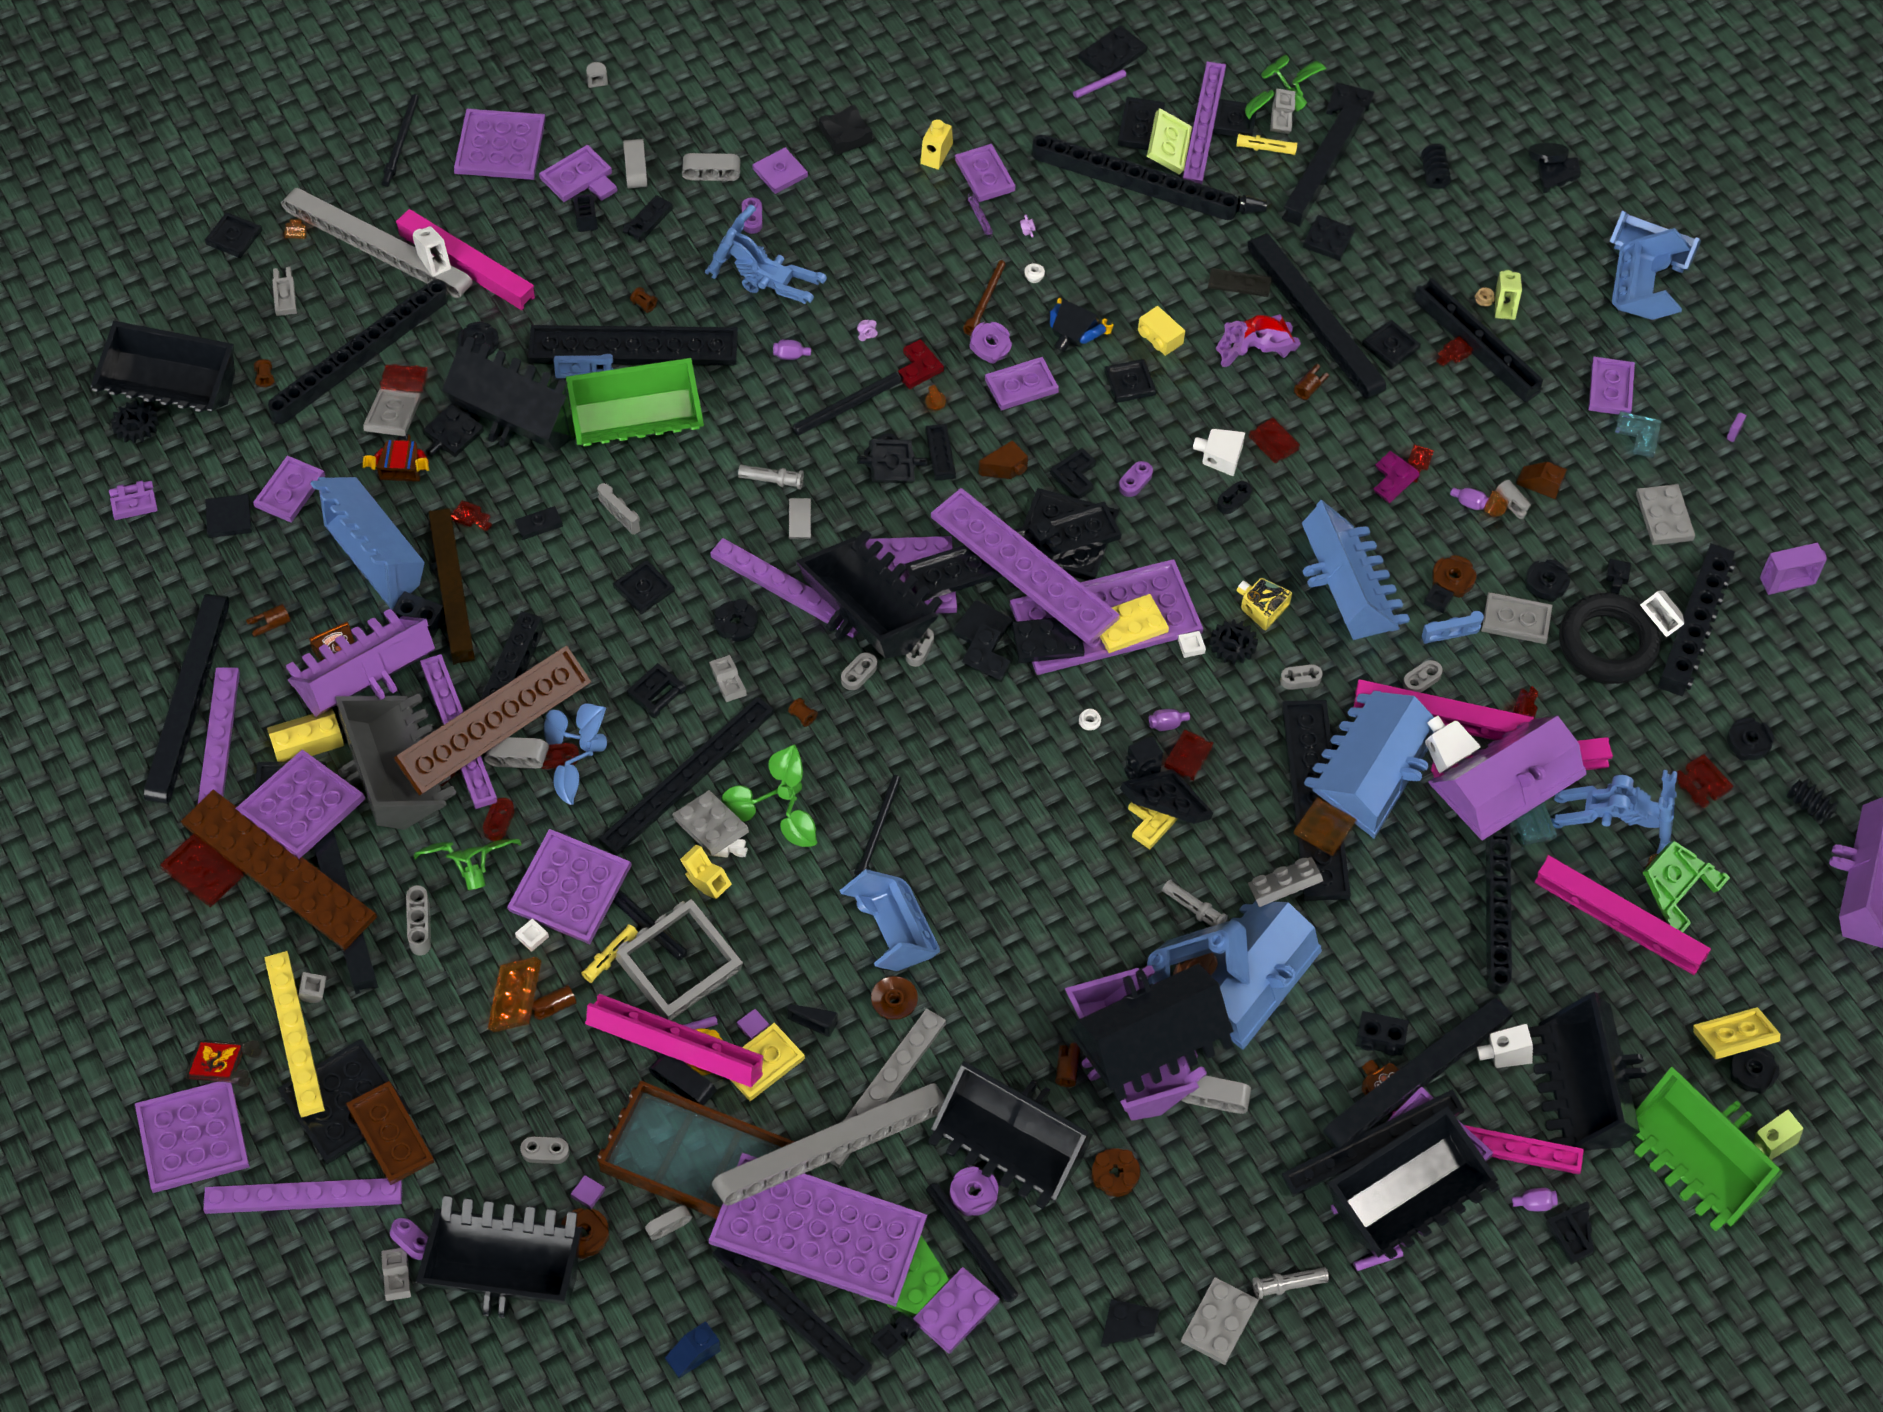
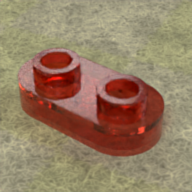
M572 743L549 745L545 757L549 758V760L544 761L541 769L557 768L559 765L565 766L566 761L579 756L577 746Z
M498 798L497 803L491 805L483 824L484 835L487 839L497 841L506 835L515 812L513 802L510 799ZM502 810H506V811H507L506 813H503V814L500 813V811H502Z

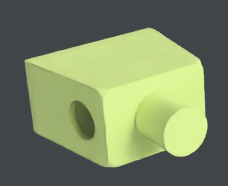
M1510 270L1499 273L1495 291V318L1516 319L1522 292L1520 273ZM1505 297L1510 299L1509 303H1504Z
M1786 1110L1758 1130L1753 1142L1772 1160L1798 1144L1804 1128L1792 1113Z

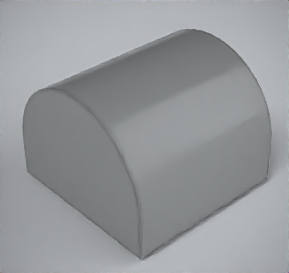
M600 62L589 64L586 68L588 87L608 85L605 65Z
M303 972L298 994L299 999L309 1003L320 1002L323 998L326 976Z

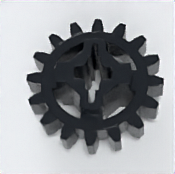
M134 401L133 405L127 402L125 408L118 407L119 413L113 412L114 418L111 419L113 432L117 435L118 439L123 438L126 443L129 439L132 440L133 444L136 443L137 439L144 442L145 436L148 438L152 437L150 432H157L156 426L159 425L157 413L151 405L147 407L145 402H142L141 405H138L137 401Z
M1233 619L1232 624H1229L1225 620L1223 626L1217 624L1216 630H1212L1210 638L1212 653L1217 652V659L1223 657L1224 663L1232 660V664L1235 665L1236 660H1239L1243 664L1245 658L1250 660L1252 654L1256 653L1258 644L1256 631L1251 632V625L1244 627V621L1236 624L1235 619Z

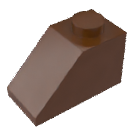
M1012 440L979 460L978 473L986 477L1012 479L1026 471L1028 456Z
M1550 462L1524 466L1516 484L1556 499L1567 469Z

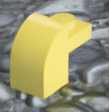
M695 845L680 859L687 870L686 877L705 895L717 899L732 885L723 868L712 864L701 846Z

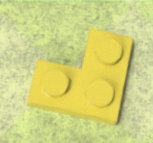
M1132 802L1128 806L1131 812L1144 820L1135 829L1132 837L1148 849H1151L1178 820V818L1136 805Z

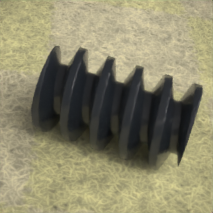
M1438 143L1428 145L1421 152L1426 183L1434 189L1445 188L1451 183L1446 149L1444 145Z
M1809 778L1803 782L1801 779L1798 780L1789 790L1786 797L1788 799L1794 797V804L1802 802L1800 808L1802 810L1809 808L1807 814L1812 816L1816 813L1814 819L1816 821L1823 819L1822 825H1824L1836 811L1839 802L1836 801L1830 804L1832 796L1829 795L1823 798V789L1816 793L1817 784L1809 787Z

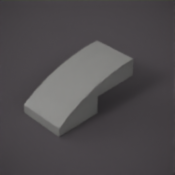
M1275 90L1270 131L1285 134L1291 132L1292 112L1295 110V91Z
M789 498V539H811V498Z
M730 655L709 662L715 680L726 702L747 695L746 689L738 676L737 667Z
M402 1248L381 1251L386 1301L410 1298L411 1288L407 1253Z

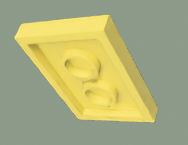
M1151 594L1111 607L1120 614L1119 620L1107 629L1100 638L1108 653H1112L1167 633L1169 626Z
M1758 1007L1693 1025L1694 1034L1715 1060L1780 1042V1033Z
M773 1023L742 1047L763 1055V1076L752 1087L733 1080L730 1081L749 1101H752L805 1059V1055Z

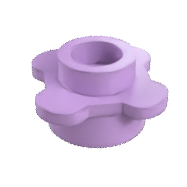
M1025 214V219L1020 220L1022 231L1025 236L1031 234L1033 238L1032 231H1035L1036 228L1033 219L1029 220L1027 214Z
M863 320L858 324L857 331L860 334L858 336L860 341L877 336L878 332L875 329L877 323L875 320Z

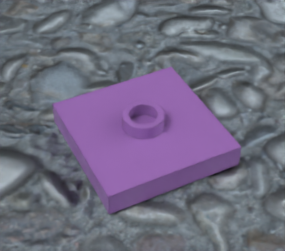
M786 147L752 164L753 170L774 194L808 177V172Z

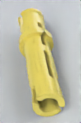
M1238 134L1236 146L1253 148L1254 151L1260 149L1295 155L1297 143L1260 138V135L1254 137Z
M630 924L627 925L601 954L597 953L594 956V961L581 972L583 978L592 983L604 969L608 970L618 951L617 948L614 951L613 949L622 940H624L622 943L634 940L638 933L636 928ZM607 956V959L597 968V965Z

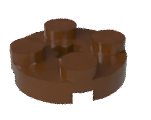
M1452 555L1450 558L1444 559L1443 557L1436 562L1432 573L1433 586L1436 584L1454 593L1453 596L1460 598L1473 588L1477 575L1469 560L1461 556ZM1457 573L1458 578H1452L1449 574Z
M1112 1148L1096 1156L1092 1166V1180L1095 1186L1104 1191L1106 1195L1112 1197L1125 1196L1139 1182L1140 1166L1130 1150ZM1113 1168H1118L1122 1172L1119 1174V1177H1115L1109 1171H1112Z
M578 1208L573 1210V1212H577L576 1227H582L584 1230L590 1229L589 1236L581 1237L578 1258L585 1259L588 1256L597 1254L605 1247L609 1240V1228L606 1218L599 1211ZM567 1215L562 1220L561 1225H566Z

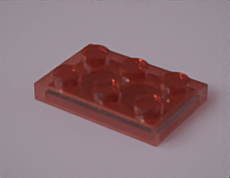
M192 834L160 864L162 870L210 908L243 877L241 870L195 834Z

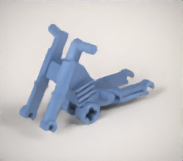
M750 204L739 214L731 228L728 229L717 251L714 252L713 260L705 270V273H712V278L715 279L720 273L722 264L733 255L737 259L734 263L739 268L740 275L745 277L742 285L747 291L757 293L760 288L765 289L767 286L775 289L778 295L800 301L803 304H806L807 301L811 303L814 296L810 292L787 286L792 277L819 285L820 282L824 284L827 277L821 272L816 273L798 266H783L781 264L784 261V257L778 255L774 261L770 260L767 254H765L766 252L763 250V247L757 246L752 239L741 234L745 221L756 211V208Z
M1667 770L1663 771L1662 797H1659L1658 803L1651 801V796L1642 789L1640 790L1639 787L1634 788L1633 779L1626 775L1614 776L1612 783L1608 784L1606 789L1586 786L1562 790L1555 794L1554 801L1565 803L1567 801L1586 799L1585 811L1556 814L1555 818H1551L1550 826L1562 828L1568 825L1591 823L1597 817H1603V826H1610L1612 817H1618L1625 823H1628L1629 826L1638 824L1647 828H1659L1660 843L1656 853L1657 856L1671 840L1675 798H1677L1675 791L1677 772L1673 771L1672 774H1668Z

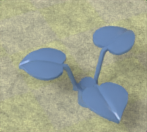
M590 703L580 706L576 716V724L580 729V735L565 732L568 720L563 712L550 710L546 714L544 736L550 746H560L565 736L580 739L579 745L581 749L586 751L566 761L565 766H557L554 773L553 781L556 793L564 802L570 805L574 804V797L579 785V772L574 765L570 764L584 757L593 756V752H602L606 749L607 739L605 735L597 734L606 707Z

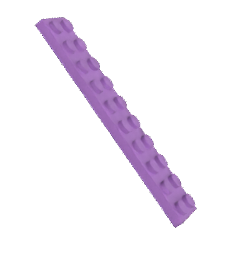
M962 488L931 512V518L1088 645L1092 644L1119 620L1120 614Z

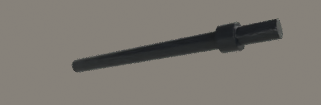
M416 94L411 96L390 160L385 165V174L381 183L384 187L390 185L392 176L397 171L396 164L419 100V96Z
M898 775L892 776L862 859L856 865L855 877L865 869L870 870L869 863L901 781V777Z

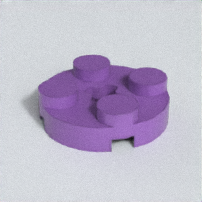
M985 322L978 324L973 330L969 347L978 357L993 364L1007 356L1011 349L1012 341L1010 343V334L1001 324L996 322L984 324ZM993 339L994 345L989 344L987 340Z
M967 1167L960 1170L954 1176L950 1186V1198L953 1205L964 1216L982 1215L990 1211L997 1203L998 1183L993 1175L986 1177L982 1174V1170H979V1167ZM974 1186L975 1189H980L981 1191L978 1192L977 1196L970 1195V1187Z

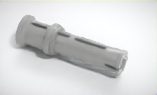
M741 464L738 471V478L777 483L780 487H784V485L794 486L801 490L804 480V471L802 470L799 472L787 471L786 468L773 470Z
M1168 880L1162 889L1163 893L1196 914L1197 920L1204 921L1211 927L1226 922L1228 915L1225 913L1221 914L1212 908V904L1201 902L1172 880Z
M1326 1267L1289 1275L1275 1273L1272 1277L1262 1279L1254 1277L1252 1284L1254 1294L1259 1300L1266 1295H1282L1290 1289L1328 1283L1329 1276Z

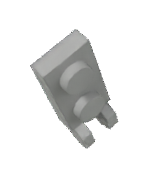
M286 267L285 278H280L278 268L273 269L274 279H272L276 316L297 314L295 286L291 267Z
M607 483L599 484L597 491L601 504L632 535L637 534L640 531V518L638 514L627 508L622 498H617L613 494L611 486L607 485Z

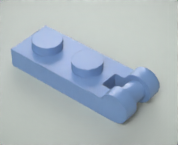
M613 355L555 356V378H566V376L613 370L611 367ZM597 365H603V369H597Z
M1474 611L1471 613V616L1453 617L1446 621L1430 622L1424 625L1422 633L1423 642L1426 644L1476 634L1480 631L1484 615L1480 611Z

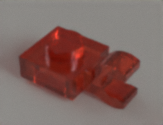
M1459 336L1444 345L1443 350L1439 352L1441 357L1437 359V362L1441 366L1446 365L1451 360L1459 363L1472 355L1473 348Z
M1413 445L1408 464L1417 469L1419 474L1421 469L1428 471L1434 450ZM1419 476L1413 482L1417 483Z
M464 500L460 502L451 514L453 521L469 527L475 523L482 530L488 531L492 526V523L488 522L491 518L490 515L482 513L480 506Z
M1533 686L1530 687L1529 692L1524 688L1520 690L1513 713L1534 717L1535 719L1538 707L1534 702L1538 696V691Z

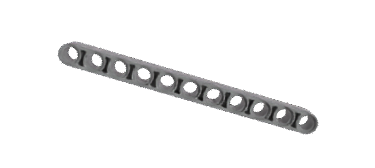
M294 188L281 202L284 210L291 215L427 284L436 279L444 281L447 294L459 299L473 283L469 275L451 266L450 270L432 277L418 257L415 247L299 188Z
M935 1083L929 1084L726 1171L713 1180L712 1187L725 1205L735 1204L937 1116L946 1097Z

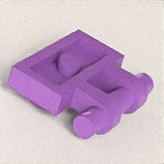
M143 480L136 481V484L124 486L122 484L118 485L117 488L109 489L115 520L158 511L152 480L143 482Z

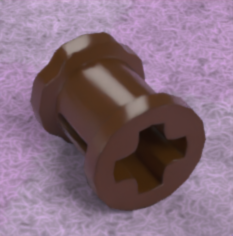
M642 287L636 288L630 297V302L641 306L646 313L651 312L656 307L658 301L655 296L645 293Z
M267 359L256 361L254 363V370L257 374L255 377L256 385L260 387L271 386L274 383V376L271 374L272 362Z
M802 698L795 700L788 710L789 714L795 715L801 720V724L804 727L812 724L818 715V712L815 709L811 710Z

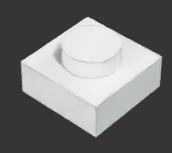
M1200 631L1178 635V642L1184 658L1205 654L1206 648Z
M533 918L515 933L516 938L531 952L549 938L548 932Z

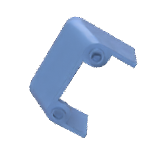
M1622 211L1610 242L1615 244L1614 249L1620 251L1621 247L1628 241L1670 229L1636 218ZM1680 233L1691 246V249L1672 255L1670 265H1672V270L1683 273L1684 270H1689L1701 240L1697 237L1694 239Z
M1675 228L1628 241L1621 247L1612 297V304L1618 310L1651 320L1682 312V308L1666 290L1653 293L1656 272L1664 270L1670 265L1672 255L1691 249V246Z
M865 869L840 890L841 894L856 898L857 907L861 912L874 916L889 947L884 952V955L874 962L876 967L900 971L929 960L940 952L939 945L910 886L902 878Z
M1231 920L1166 941L1148 957L1147 966H1152L1155 971L1148 978L1149 985L1170 977V965L1212 952L1215 954L1226 952L1227 972L1243 984H1250L1245 927L1238 921Z

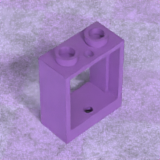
M1818 542L1770 553L1760 575L1767 594L1816 584L1827 560L1824 550H1821Z

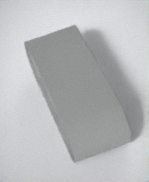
M643 139L623 140L627 189L647 187Z
M689 153L683 157L682 176L687 180L735 181L740 176L741 160L735 154Z
M508 737L488 750L484 761L495 767L541 768L548 752L549 744L536 738Z
M416 885L409 888L406 894L407 938L412 953L421 956L428 953L431 949L430 903L426 889ZM418 898H422L421 901H418V902H415V901H414V900H416V899H418ZM417 919H423L420 922H414ZM423 939L422 942L415 943L416 940Z
M1205 1075L1197 1082L1199 1088L1182 1099L1183 1102L1243 1114L1248 1111L1251 1087L1244 1083Z

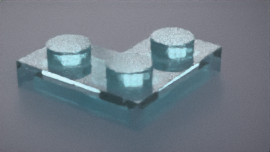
M1620 411L1615 432L1636 437L1633 454L1653 458L1661 420Z

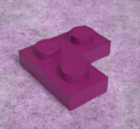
M1389 451L1375 464L1377 469L1386 477L1374 488V491L1390 504L1420 474L1417 469L1392 451Z

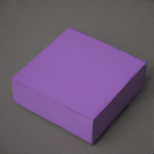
M605 175L589 184V190L601 201L617 192V187Z
M1738 413L1730 427L1727 440L1735 441L1747 415Z
M756 1009L737 1022L739 1029L750 1041L770 1026Z
M584 1175L571 1193V1198L592 1209L604 1193L605 1187Z

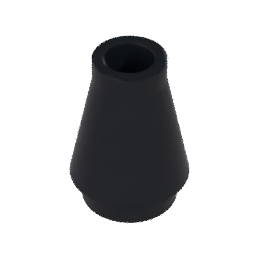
M1245 194L1238 196L1237 212H1241V214L1266 212V200Z

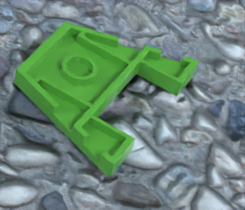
M1672 841L1656 856L1643 871V874L1666 923L1684 932L1691 922L1676 905L1699 878L1713 892H1717L1730 877L1724 872L1720 873L1715 870V866L1710 863H1704L1696 858V854L1677 842Z
M922 1235L920 1236L896 1307L887 1304L888 1307L913 1317L949 1282V1278Z

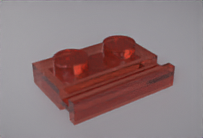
M397 364L386 365L380 382L381 389L423 392V386H425L428 376V368L399 366Z
M1274 418L1269 419L1258 426L1256 430H1251L1249 433V437L1275 464L1280 459H1285L1298 451L1300 444Z
M1184 729L1167 758L1164 767L1169 770L1174 769L1176 773L1182 776L1186 775L1191 778L1190 780L1194 781L1212 750L1214 742L1209 743L1204 740L1205 738Z

